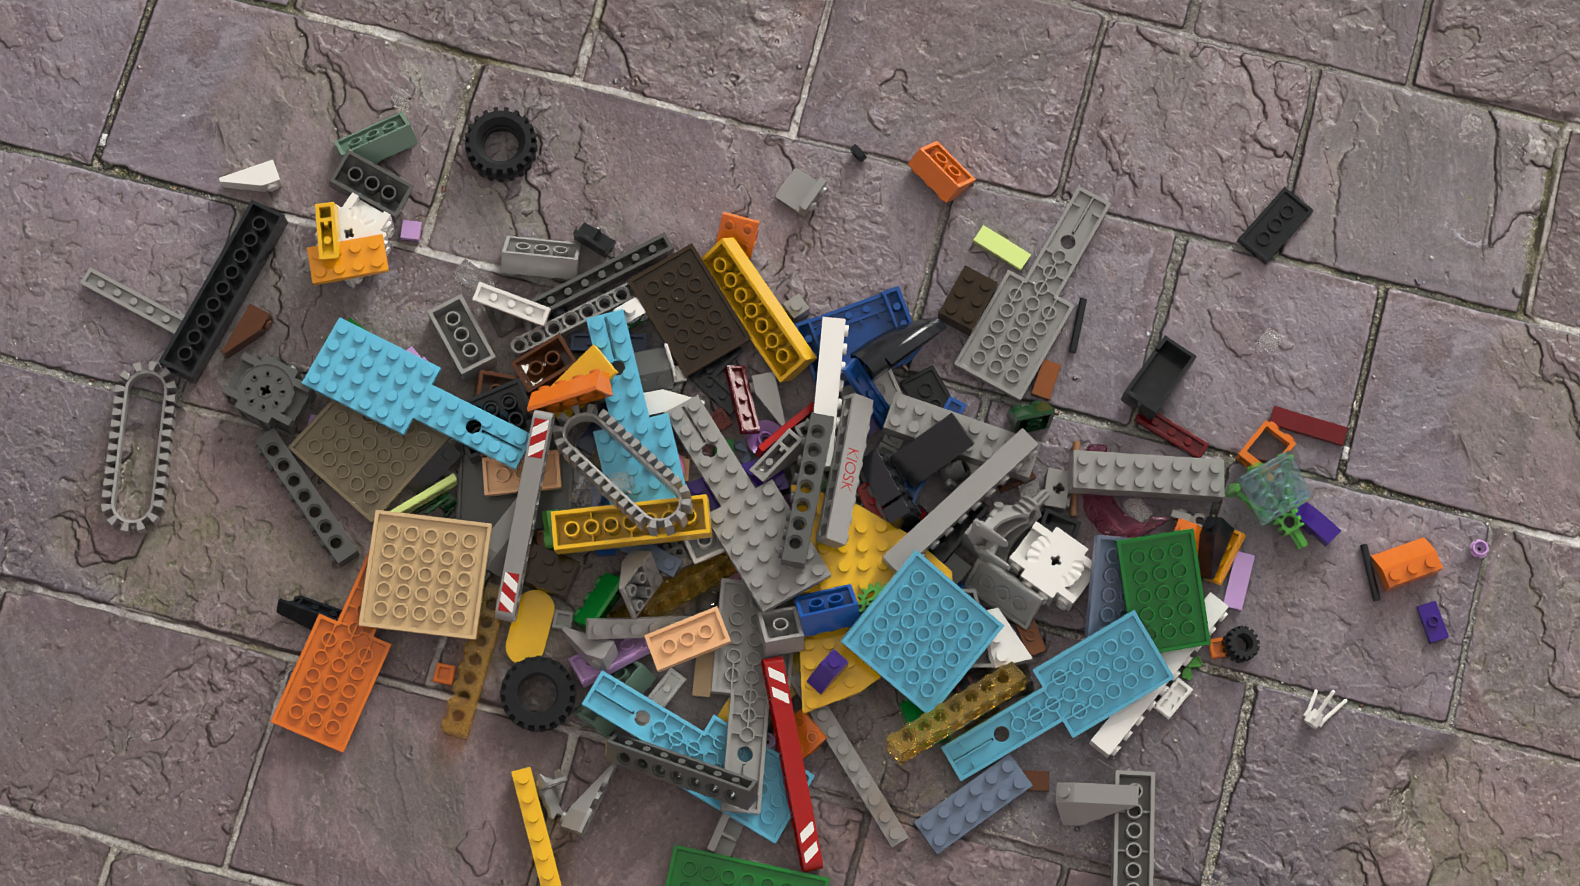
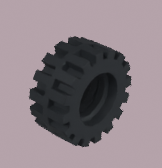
M1238 626L1228 631L1223 637L1225 641L1222 642V646L1225 647L1223 652H1227L1226 657L1230 656V660H1236V663H1243L1257 655V651L1260 649V646L1257 645L1260 643V640L1256 639L1258 635L1253 634L1254 630H1249L1247 626ZM1236 637L1242 638L1246 643L1245 652L1237 648Z

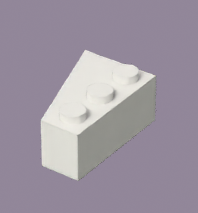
M999 608L987 610L1004 625L990 643L995 668H992L993 672L1031 663L1033 658Z

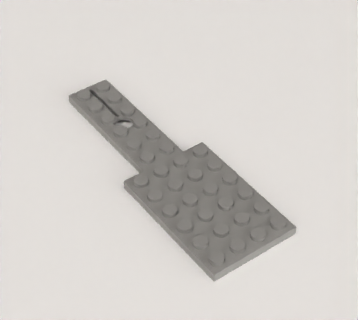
M1080 186L1077 187L1027 276L1023 278L1010 270L1007 271L953 366L1019 402L1022 400L1074 309L1075 305L1060 298L1059 295L1109 210L1110 202ZM1072 237L1075 246L1071 249L1063 248L1060 242L1062 238Z
M697 395L664 412V414H669L673 431L720 506L710 512L711 529L762 613L764 614L829 579L831 573L811 541L805 569L781 565L782 559L778 558L780 547L785 545V540L782 539L784 528H788L789 521H786L788 509H791L773 480L757 488L754 487L699 396ZM706 445L715 446L717 449L716 455L713 457L704 456L702 453L703 447ZM799 523L793 526L796 530L803 529ZM792 542L790 547L797 549L800 547V544Z
M721 578L718 609L732 643L714 650L710 693L730 695L724 769L758 780L757 800L749 810L721 802L720 811L760 815L769 703L761 660L782 656L790 690L793 652L765 657L758 629L757 612H761L759 606L743 580ZM794 598L774 609L796 606ZM746 747L752 752V759L750 761L743 762L738 758L737 752L740 748Z

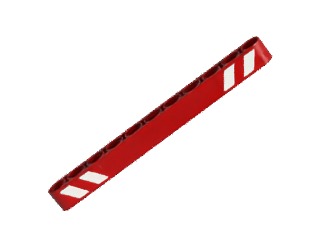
M782 656L762 659V672L802 872L822 869L823 860L784 660Z

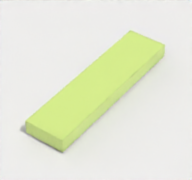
M454 473L392 509L391 512L410 514L457 486V478Z

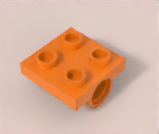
M723 212L716 243L722 238L734 237L746 256L751 258L759 232L760 221Z
M801 708L794 716L804 760L815 752L828 737L808 713H802Z

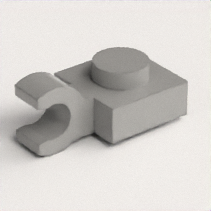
M1177 508L1171 511L1168 521L1176 523L1181 518L1197 524L1196 519L1203 520L1204 515L1197 513L1191 516L1186 510Z

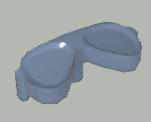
M738 439L734 448L744 453L741 458V464L752 461L745 442Z

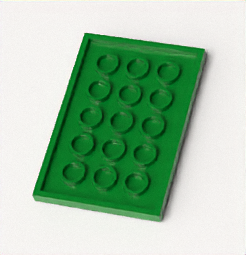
M1190 528L1116 540L1126 614L1135 610L1158 651L1163 653L1211 645L1194 529Z

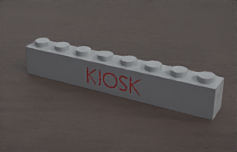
M857 393L844 396L816 538L817 542L833 548L845 546L849 539L848 532L852 522V511L856 503L855 495L859 486V475L863 466L862 459L866 450V438L870 430L869 423L873 413L874 400Z

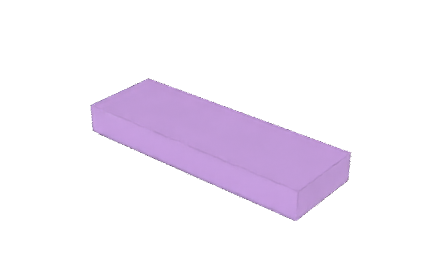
M1238 551L1232 563L1223 600L1229 606V609L1242 611L1255 558L1254 555Z

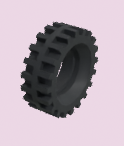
M494 107L493 112L488 113L485 110L483 111V116L479 117L477 115L474 118L475 122L473 124L470 123L468 126L469 131L465 133V149L468 161H470L472 168L476 169L481 177L485 175L490 181H493V178L498 179L499 182H503V179L506 178L513 181L514 176L519 175L522 177L525 169L530 170L532 161L536 159L538 148L536 134L532 123L529 124L528 118L525 115L523 117L520 116L519 111L510 112L508 107H504V111H498V107ZM496 131L510 132L516 136L519 142L517 153L507 161L492 160L484 151L486 139Z
M526 657L524 660L516 662L506 672L507 674L502 680L500 690L501 704L513 723L530 732H546L547 730L557 728L558 725L566 721L575 704L576 690L569 671L560 662L550 657ZM532 676L547 677L556 687L555 702L550 708L542 712L528 710L520 700L521 686L525 680Z

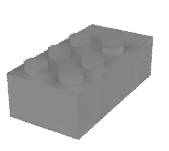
M462 294L427 311L434 328L464 382L475 377L479 370H488L498 365L496 356Z

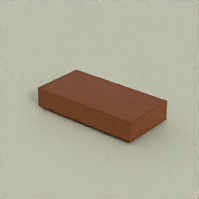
M1044 359L1031 393L1032 396L1047 401L1050 400L1061 367L1060 364Z

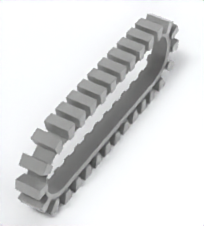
M149 361V370H144L141 362L132 364L137 373L130 376L124 370L120 378L126 382V386H115L117 396H114L113 404L116 408L112 410V416L115 420L111 419L110 427L113 431H119V433L110 431L109 439L112 443H108V452L111 455L107 454L106 463L109 467H105L107 478H104L103 483L106 490L102 491V499L105 502L111 501V504H101L105 516L114 513L112 517L107 519L108 523L116 529L122 522L123 525L120 531L130 536L132 526H137V531L140 535L148 532L144 526V523L151 520L157 526L161 519L154 514L155 510L165 512L166 503L163 500H157V498L167 499L165 488H168L169 480L166 476L170 474V468L167 464L171 465L169 453H172L173 445L170 441L174 440V433L171 429L175 430L176 422L173 418H176L177 410L174 406H178L177 396L175 394L169 395V392L179 393L175 380L166 383L173 378L171 372L165 367L159 375L160 366L157 362ZM155 377L164 385V397L151 506L142 518L126 520L118 515L116 502L130 390L132 385L140 378Z
M578 404L571 407L574 416L569 418L564 412L559 415L560 426L554 425L553 427L554 442L559 454L563 453L564 459L569 464L571 463L574 469L579 470L580 474L585 479L587 478L589 483L593 486L595 485L596 489L601 494H604V497L609 501L611 500L617 509L619 508L625 516L627 515L633 524L636 523V526L641 531L648 525L649 534L658 537V527H665L667 536L675 534L673 527L675 522H678L682 528L687 525L688 518L686 513H693L692 498L687 485L683 486L682 480L677 475L674 477V473L669 468L666 469L663 462L658 461L653 453L650 454L649 450L644 445L642 446L639 440L634 439L628 430L625 431V428L620 423L618 424L617 420L612 416L610 417L605 409L598 414L596 405L588 404L587 412L581 413ZM585 421L598 424L678 498L679 505L676 511L670 516L661 519L648 516L568 442L567 436L570 429L576 424Z

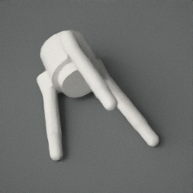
M665 343L664 347L673 384L687 381L680 368L674 366L668 344Z
M1314 690L1308 708L1303 714L1305 717L1303 721L1314 729H1317L1318 726L1322 727L1332 715L1347 703V699H1344L1322 718L1324 715L1321 712L1331 700L1335 691L1332 690L1318 710H1312L1318 690Z

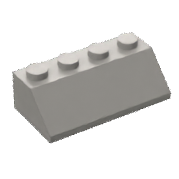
M507 236L501 255V273L508 275L520 274L527 277L540 276L546 279L560 278L569 281L578 275L582 243Z

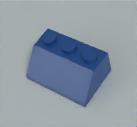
M851 584L794 597L804 637L852 627L860 617L858 602Z

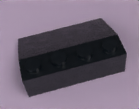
M520 377L464 400L530 433L533 413L527 411L529 398ZM471 420L466 425V430L471 434L479 432L481 429V424L477 420ZM463 444L472 464L482 461V458L487 457Z

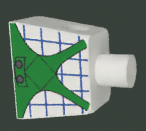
M637 297L613 310H624L629 331L649 320L645 309Z

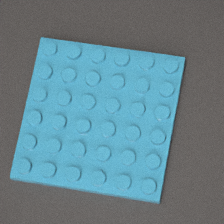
M914 550L840 642L922 712L931 717L1002 630L1004 625L921 553Z

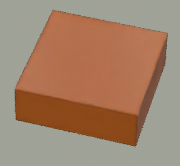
M1223 637L1210 639L1211 645H1208L1210 659L1225 658L1227 652H1223V648H1225L1222 646V642L1225 641Z
M437 662L433 682L452 686L457 667Z

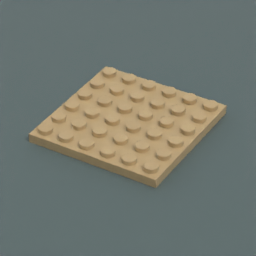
M375 510L359 626L476 640L493 525L491 523Z

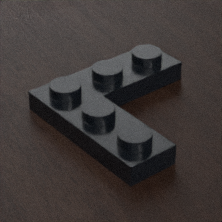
M740 347L689 376V379L729 417L735 412L730 389L718 376L725 370L727 365H730L743 352Z

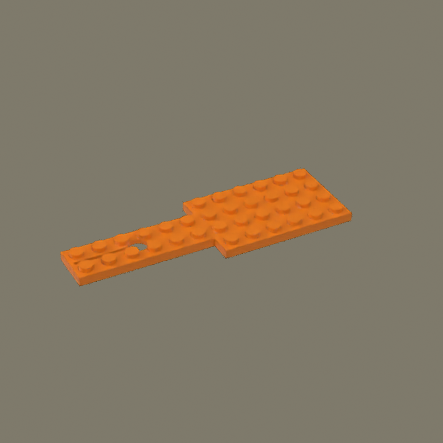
M369 552L338 621L322 614L318 615L270 721L275 725L341 753H344L392 646V644L374 637L377 628L359 626Z

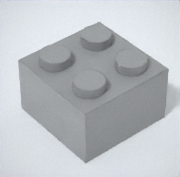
M796 606L773 609L764 614L762 611L757 612L758 629L765 657L804 651V634Z

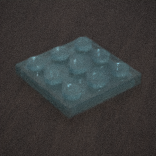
M1289 450L1237 478L1261 526L1313 499Z

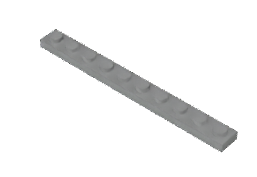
M799 672L791 677V685L802 702L801 674ZM826 705L820 709L810 711L809 715L828 737L825 741L890 847L893 848L909 838L829 706Z

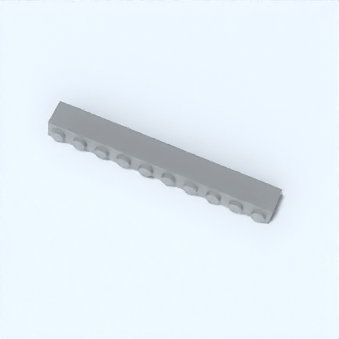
M1023 428L1018 431L882 557V562L895 575L914 550H917L925 557V552L931 548L933 550L939 545L941 537L944 535L947 537L954 531V525L957 523L961 524L968 518L967 513L971 510L976 511L982 505L981 501L985 497L990 498L996 492L995 488L999 484L1004 485L1010 479L1009 475L1013 471L1017 473L1024 466L1023 462L1027 458L1031 460L1038 453L1036 450L1039 444Z

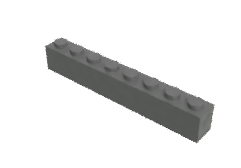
M664 232L530 301L551 308L548 316L550 317L551 313L562 307L568 308L672 255L674 248Z

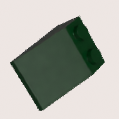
M1040 400L1030 402L1026 406L1021 404L1014 405L1007 413L1011 432L1017 433L1022 428L1027 433L1050 428L1055 410L1046 401L1040 402Z

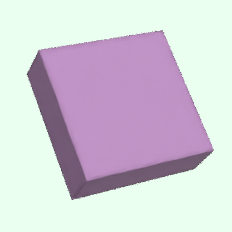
M403 220L401 240L420 242L422 222Z

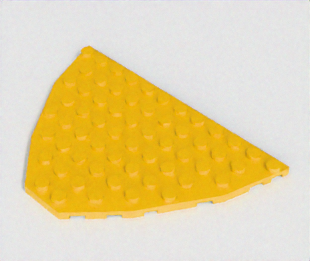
M791 485V492L796 491V485ZM803 487L801 491L803 493H809L811 492V489ZM820 492L810 541L830 571L831 577L799 595L851 584L857 602L861 600L858 599V594L863 595L862 588L868 590V584L870 583L875 587L876 582H879V586L882 587L884 583L887 584L894 576L890 569L882 562V557L908 533L901 529H896L889 522L855 503L852 511V522L848 532L849 539L846 545L833 548L817 542L816 538L825 493ZM800 505L797 509L801 512H804L808 508L804 505ZM927 550L925 558L953 581L952 571ZM874 592L869 594L867 598H871L874 595ZM851 627L804 637V651H799L803 714L859 694L875 681L882 678L840 642ZM835 649L848 661V667L820 695L806 681L822 660Z

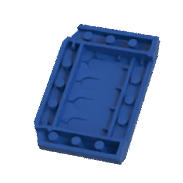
M896 286L875 296L818 317L806 319L794 325L817 357L808 366L816 386L823 317L846 319L845 325L849 326L848 337H844L843 342L847 344L846 355H842V362H845V366L852 360L850 354L867 341L889 329L913 321L900 287ZM923 347L892 369L908 364ZM841 373L840 380H844L843 387L850 385L844 374Z

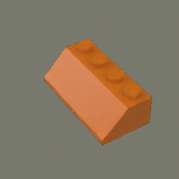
M600 369L591 370L590 374L573 376L572 380L569 381L561 380L555 382V385L550 387H539L538 391L531 393L527 411L534 413L535 410L556 414L569 410L572 406L578 404L581 406L613 396L609 374Z

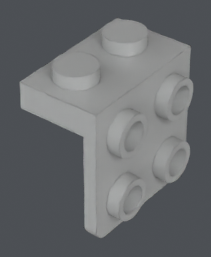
M795 168L776 193V199L806 217L809 212L815 209L817 200L825 195L827 180L820 177L816 181Z

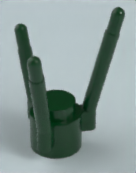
M447 491L445 494H441L436 499L414 510L413 514H417L430 507L424 512L425 515H428L439 507L442 511L447 510L442 518H448L455 510L453 506L457 502Z

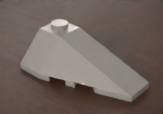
M517 498L492 528L486 570L501 578Z
M612 763L569 808L568 812H563L559 821L562 823V829L584 838L615 774L616 764Z
M1057 783L1056 805L1064 826H1084L1088 822L1100 820L1113 813H1120L1138 806L1139 786Z

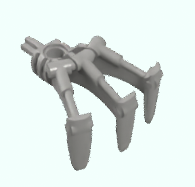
M1041 490L1033 499L1024 496L1014 505L1004 506L1002 502H995L994 509L990 512L985 522L976 519L973 521L972 531L975 535L987 540L985 546H974V552L979 556V559L986 560L1000 567L1021 582L1019 578L1009 572L1010 565L1006 562L1007 557L1017 538L1025 530L1032 527L1042 516L1039 507L1050 497L1046 490Z

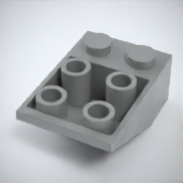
M631 550L622 561L619 590L632 619L637 618L663 582L651 551Z

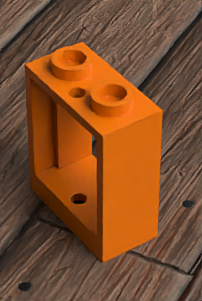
M1265 420L1235 459L1247 468L1256 462L1261 463L1247 451L1264 430L1287 446L1282 454L1291 452L1296 445L1294 438L1287 433L1281 432L1274 422ZM1275 462L1270 469L1264 465L1261 473L1265 481L1279 467L1280 464L1278 462Z

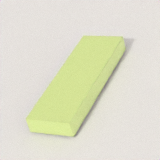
M984 225L973 240L975 244L1019 271L1023 269L1031 257L1030 253Z

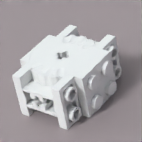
M352 192L343 207L337 205L340 223L339 242L383 234L386 255L388 256L391 250L388 238H391L395 231L391 215L385 211L382 213L363 202L358 195ZM363 277L344 281H346L348 286L354 288L356 284L361 283Z
M1036 521L1016 551L1009 557L1008 564L1010 565V573L1016 577L1019 575V579L1023 584L1045 598L1042 605L1050 606L1054 600L1058 608L1070 611L1090 583L1092 560L1086 557L1088 548L1060 528L1056 527L1051 532Z

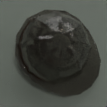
M711 588L698 592L691 604V616L713 607H718L719 591Z

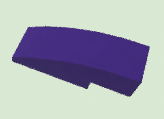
M1297 495L1294 496V509H1298L1296 516L1300 515L1301 519L1299 521L1304 523L1301 527L1326 547L1339 535L1341 530L1311 504ZM1285 505L1283 509L1286 513H1288Z

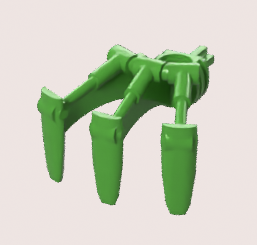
M1290 453L1277 454L1275 460L1278 464H1282L1283 470L1282 493H1279V496H1274L1261 473L1264 464L1258 462L1249 466L1247 473L1251 476L1256 475L1262 487L1261 490L1267 499L1264 502L1265 504L1259 506L1240 492L1241 487L1238 483H1231L1225 491V495L1228 498H1233L1235 495L1256 513L1254 516L1257 519L1263 521L1264 518L1272 521V526L1278 525L1277 531H1282L1281 536L1284 537L1289 534L1298 550L1308 545V542L1299 530V527L1304 525V523L1299 521L1301 519L1300 515L1296 516L1298 509H1294V493L1291 492L1289 463L1295 455ZM1286 502L1288 513L1285 512L1280 503ZM1274 508L1280 517L1278 518L1268 511ZM1286 517L1292 519L1293 523L1290 528L1284 525Z

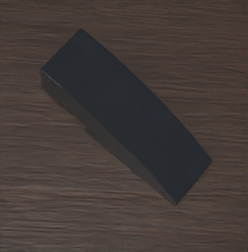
M1040 508L1042 516L1037 520L1038 523L1051 532L1058 527L1076 539L1081 522L1051 509Z

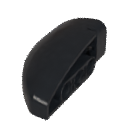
M937 317L909 322L889 329L872 338L853 351L850 356L852 359L858 358L874 382L946 330L947 327Z

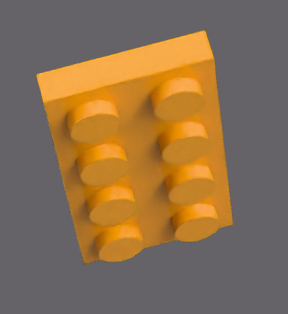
M383 234L340 241L338 259L320 261L318 246L307 247L313 286L389 272Z

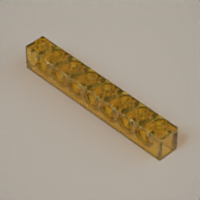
M726 552L696 565L693 564L676 574L675 578L671 577L662 582L637 617H662L720 583L721 578L727 579L737 573V570ZM625 604L606 615V617L624 618L631 617Z
M488 582L487 586L484 587L477 639L470 640V643L466 642L464 648L466 656L464 661L460 662L458 668L460 676L458 680L455 679L452 691H455L453 699H449L447 704L448 716L443 718L441 724L444 735L468 740L503 620L495 619L496 608H487L489 602H497L500 585ZM484 620H491L492 624L490 627L484 628L482 627V622ZM484 638L486 639V644L484 646H477L476 641ZM473 657L481 658L480 663L477 665H472L470 661ZM469 675L475 676V681L471 684L465 682V678ZM462 694L470 696L467 702L459 701ZM458 712L464 714V718L461 721L454 720V715Z
M1012 661L1000 666L997 671L987 674L979 682L969 685L966 690L954 694L948 701L938 704L933 710L923 713L918 719L907 723L899 731L889 734L886 738V750L899 765L904 764L1026 688L1027 676Z

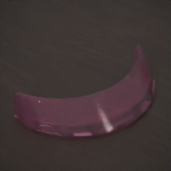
M1090 444L1086 451L1107 452V446L1104 444ZM1079 494L1083 496V508L1091 523H1094L1098 531L1106 536L1140 537L1169 521L1167 517H1151L1148 523L1140 522L1123 512L1113 496Z

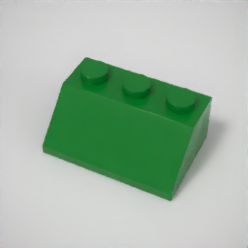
M605 572L603 576L600 575L594 584L596 586L593 592L589 591L583 600L585 604L582 608L578 607L573 615V621L576 626L586 631V618H607L621 597L619 590L620 577Z

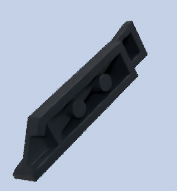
M295 596L292 601L280 598L276 612L312 630L319 614L338 621L342 610L304 596Z

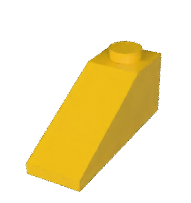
M334 202L315 204L319 260L338 259L340 238L338 207Z

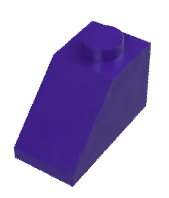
M833 649L817 666L806 682L821 695L848 667V661Z

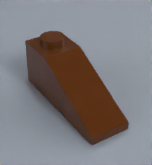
M249 304L221 351L224 358H230L262 337L266 331H269L273 324L270 313Z

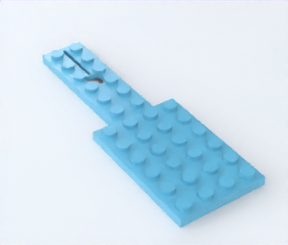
M621 309L586 318L592 345H596L611 364L620 361L625 365L623 373L616 375L610 381L613 396L605 398L609 416L616 419L617 423H620L625 428V431L628 430L634 439L639 440L641 445H644L649 450L650 454L653 453L657 457L658 461L663 462L666 469L669 468L674 473V477L677 475L682 480L684 486L685 479L669 414L665 413L649 417L624 310ZM603 429L593 432L603 474L633 502L677 498Z
M340 317L302 381V385L405 436L413 420H416L515 471L526 454L529 438L528 432L434 386L442 370L440 367ZM471 420L479 421L481 424L480 431L474 434L469 433L466 430L467 423Z
M1132 610L1034 668L1033 672L1040 682L1041 688L941 746V749L960 781H963L1062 721L1071 737L1074 738L1174 679V676L1135 610ZM999 726H1004L1009 731L1008 739L1002 742L997 741L994 737V731Z
M603 670L600 672L582 702V706L637 739L724 769L727 722L713 715L704 731ZM638 711H646L649 714L650 721L647 725L640 726L635 722V714ZM766 746L760 815L724 813L730 815V818L773 844H776L791 816L779 754ZM743 747L738 750L737 756L741 761L748 762L752 759V752L748 748ZM805 770L809 787L815 775ZM682 788L720 811L721 801Z

